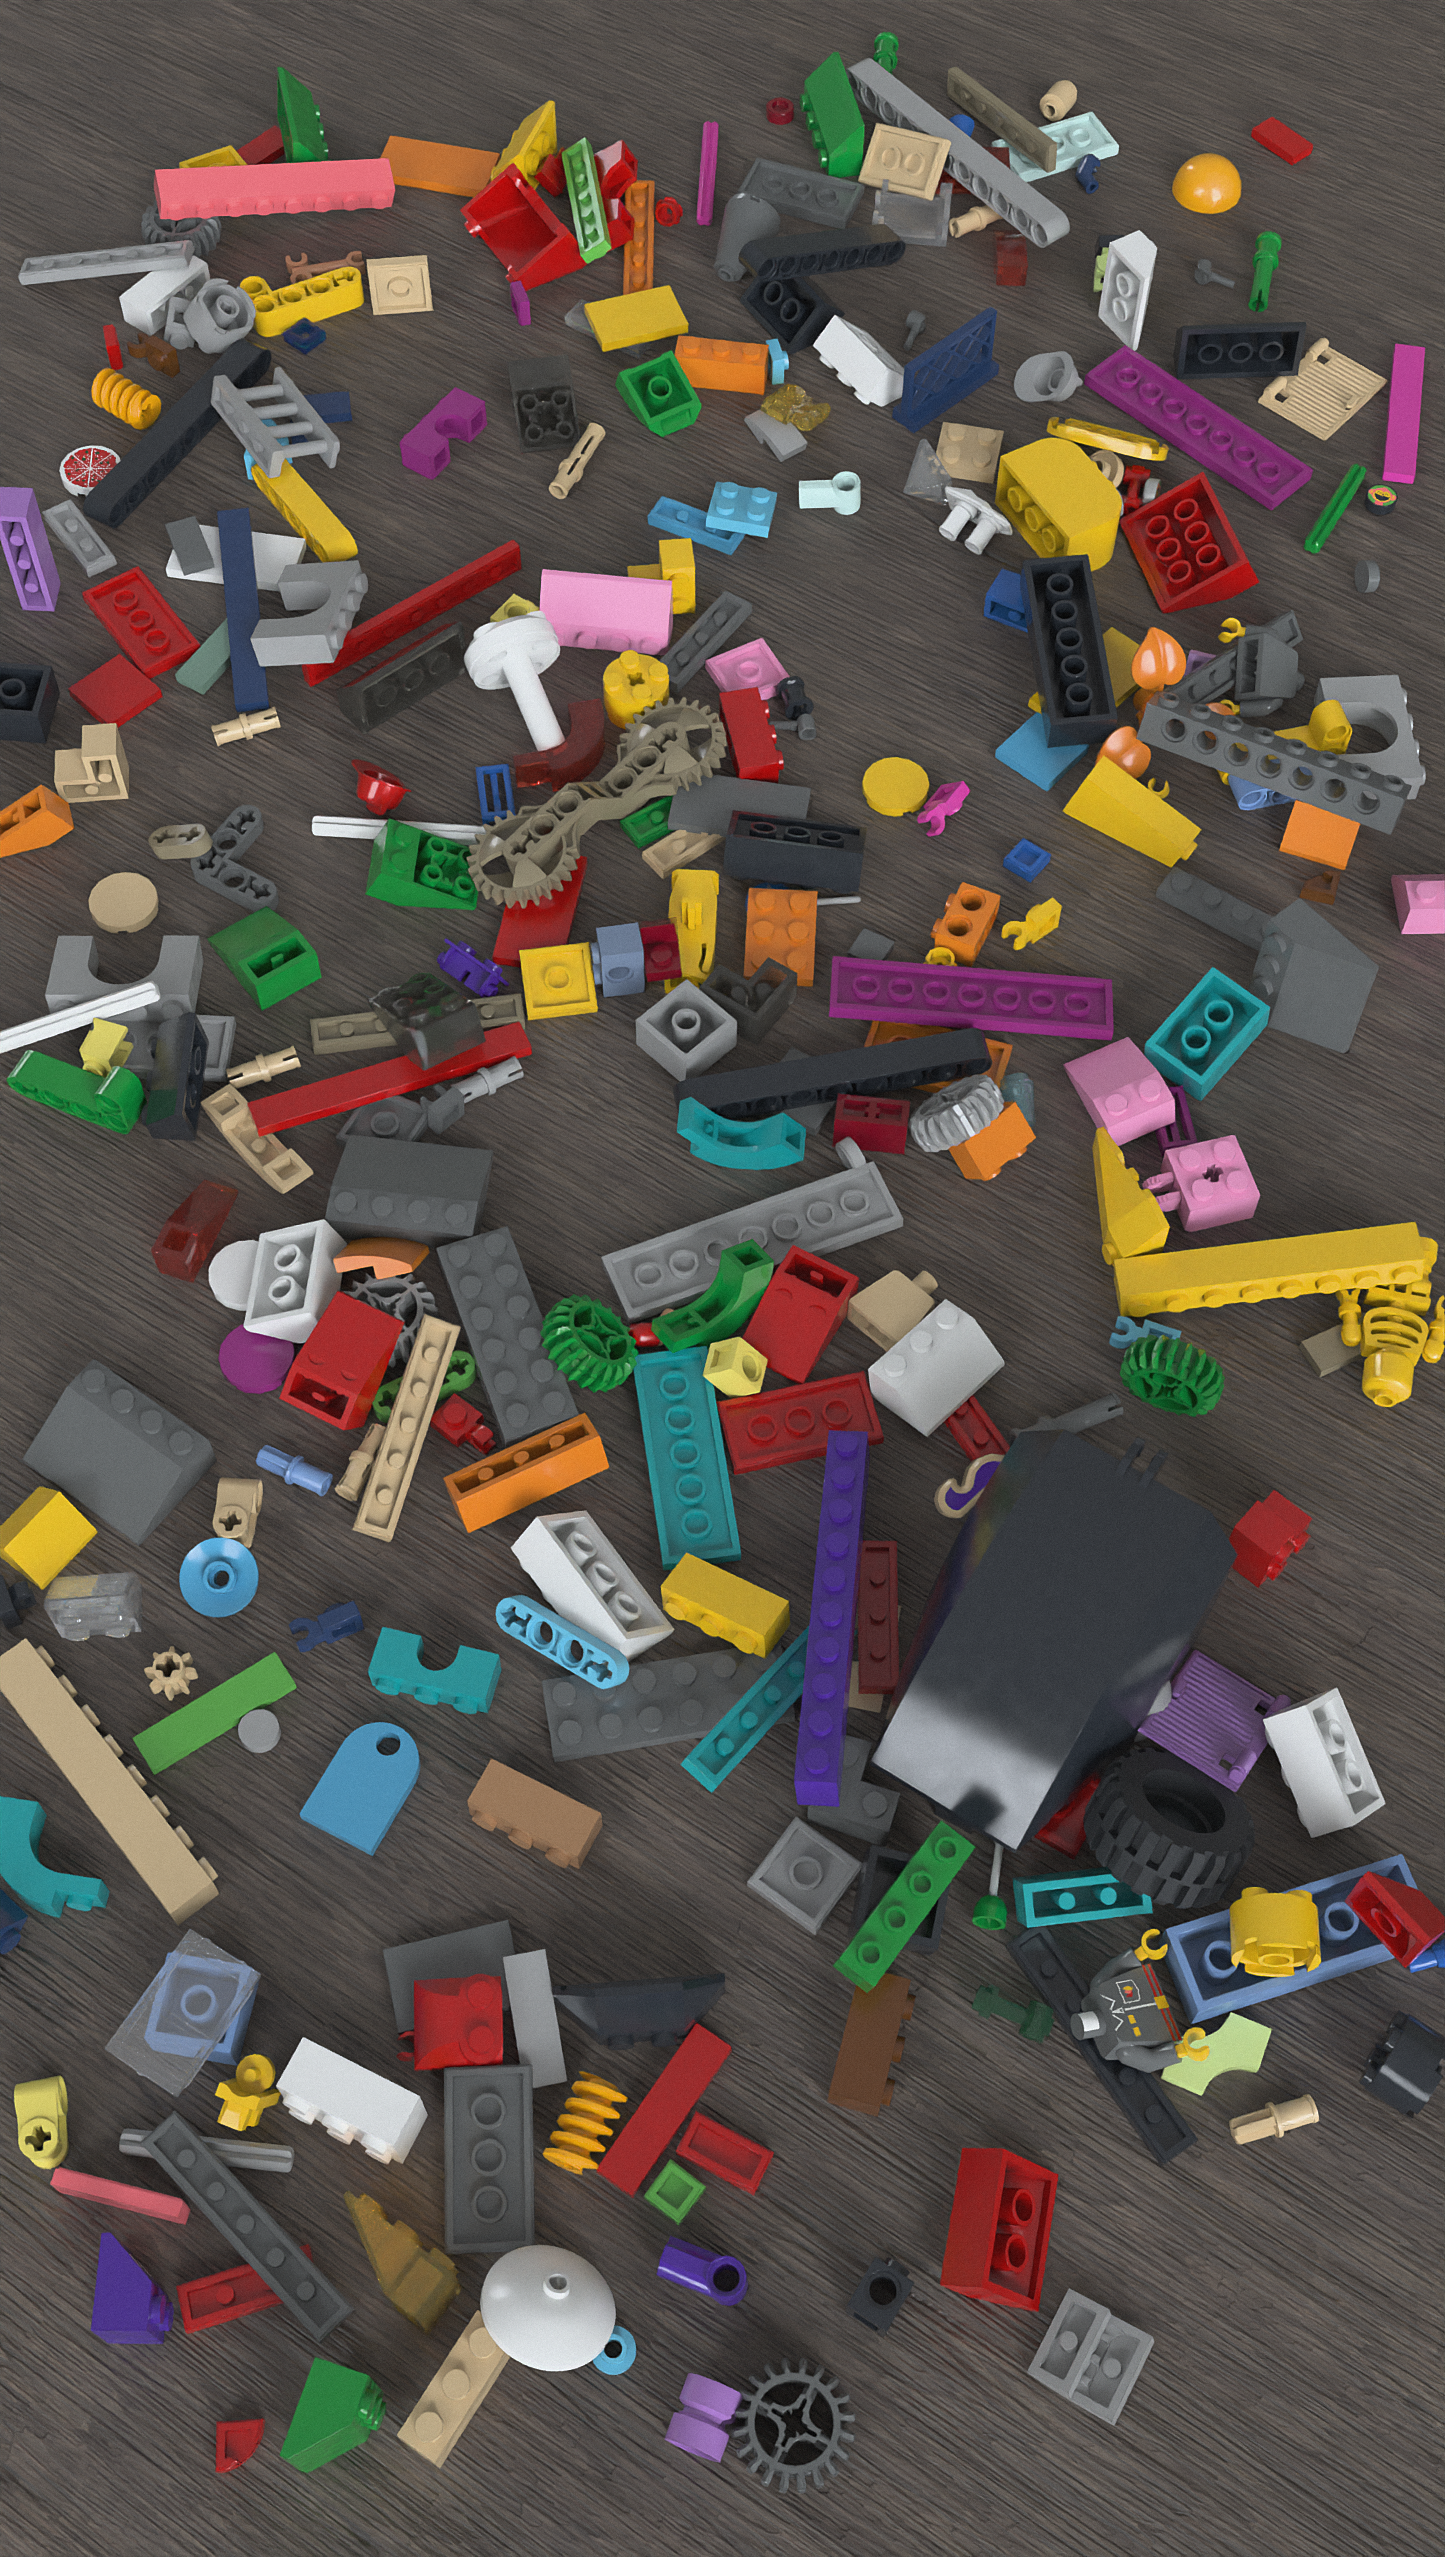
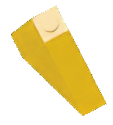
M1104 1126L1097 1128L1092 1149L1103 1240L1102 1254L1106 1263L1114 1267V1259L1161 1254L1170 1226L1155 1196L1149 1188L1140 1189L1137 1182L1139 1181V1174L1134 1167L1125 1168L1123 1153Z

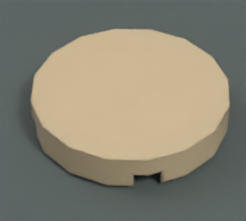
M122 872L112 874L99 881L92 889L88 902L92 918L96 924L110 933L119 934L118 931L127 930V933H133L148 926L157 916L159 899L155 886L148 878L138 873Z

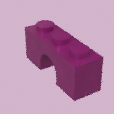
M456 387L448 395L441 398L439 403L427 415H424L420 422L409 433H406L400 441L403 466L433 480L451 462L448 438H458L470 443L487 426L485 401Z

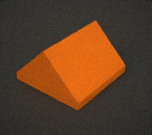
M1296 799L1279 851L1345 870L1360 823Z

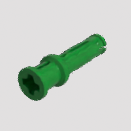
M882 32L874 39L876 52L873 55V60L892 75V71L897 65L898 57L895 52L898 50L899 40L891 32Z
M1272 231L1260 233L1255 241L1257 252L1252 258L1255 272L1248 303L1249 308L1254 312L1257 302L1259 303L1258 312L1266 310L1272 273L1279 264L1277 252L1282 246V239L1280 235Z

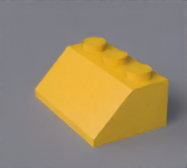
M549 100L527 116L518 130L513 132L509 146L503 149L501 160L491 171L490 182L509 165L514 163L527 182L536 190L539 182L534 176L542 159L549 153L554 155L557 153L554 101Z

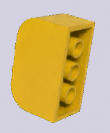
M1061 438L1041 439L1000 457L995 504L1040 558L1088 554L1091 572L1103 567L1110 561L1115 546L1122 499L1113 482L1103 475L1095 461L1091 460L1078 445Z

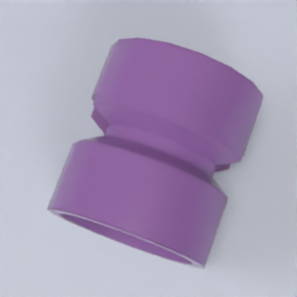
M688 2373L679 2397L684 2405L683 2411L674 2412L665 2440L692 2454L720 2463L729 2439L725 2425L735 2422L736 2418L732 2416L736 2417L735 2411L740 2408L742 2394L712 2379Z

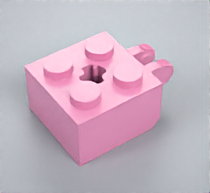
M1235 1135L1165 1150L1160 1168L1162 1174L1150 1177L1142 1183L1143 1189L1149 1188L1153 1194L1169 1190V1193L1157 1196L1156 1200L1162 1212L1177 1210L1184 1230L1188 1232L1253 1218L1260 1198L1259 1190Z

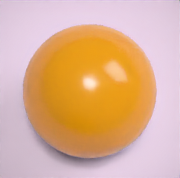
M1214 153L1199 154L1186 161L1178 170L1172 185L1173 195L1181 205L1192 211L1206 214L1220 213L1231 209L1238 203L1242 190L1240 175L1236 167L1227 158Z

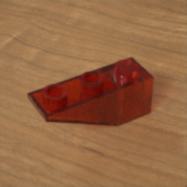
M204 1180L166 1220L151 1249L159 1273L191 1283L194 1282L239 1194L237 1189Z

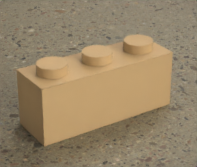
M476 2311L397 2434L402 2442L438 2468L446 2460L511 2357L490 2336L483 2322L481 2311Z

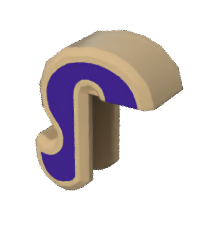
M988 1454L973 1460L965 1469L961 1486L957 1485V1480L954 1478L945 1480L935 1492L934 1502L938 1512L949 1518L963 1517L976 1504L1005 1455Z

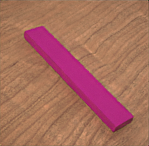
M1396 343L1394 346L1382 480L1407 484H1413L1425 347Z

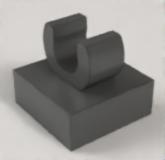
M436 1085L434 1087V1095L438 1099L434 1102L429 1101L424 1096L420 1098L421 1109L428 1114V1127L437 1135L441 1134L465 1114L464 1095L454 1086L446 1092L442 1086Z

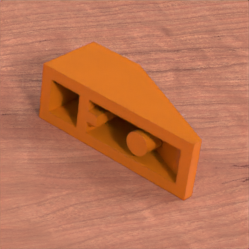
M41 784L0 811V858L48 846L75 829L69 803Z

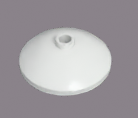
M530 2245L505 2254L488 2272L480 2296L482 2319L495 2343L515 2360L540 2370L566 2371L589 2363L603 2351L615 2325V2302L603 2276L581 2256L555 2246Z

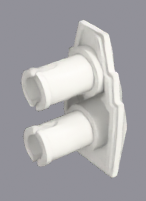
M946 486L945 492L952 511L939 527V532L945 538L955 541L962 528L970 520L977 524V526L964 543H966L965 546L970 551L980 555L995 533L1000 532L1012 535L1011 525L1008 520L993 510L986 501L977 497L972 490Z

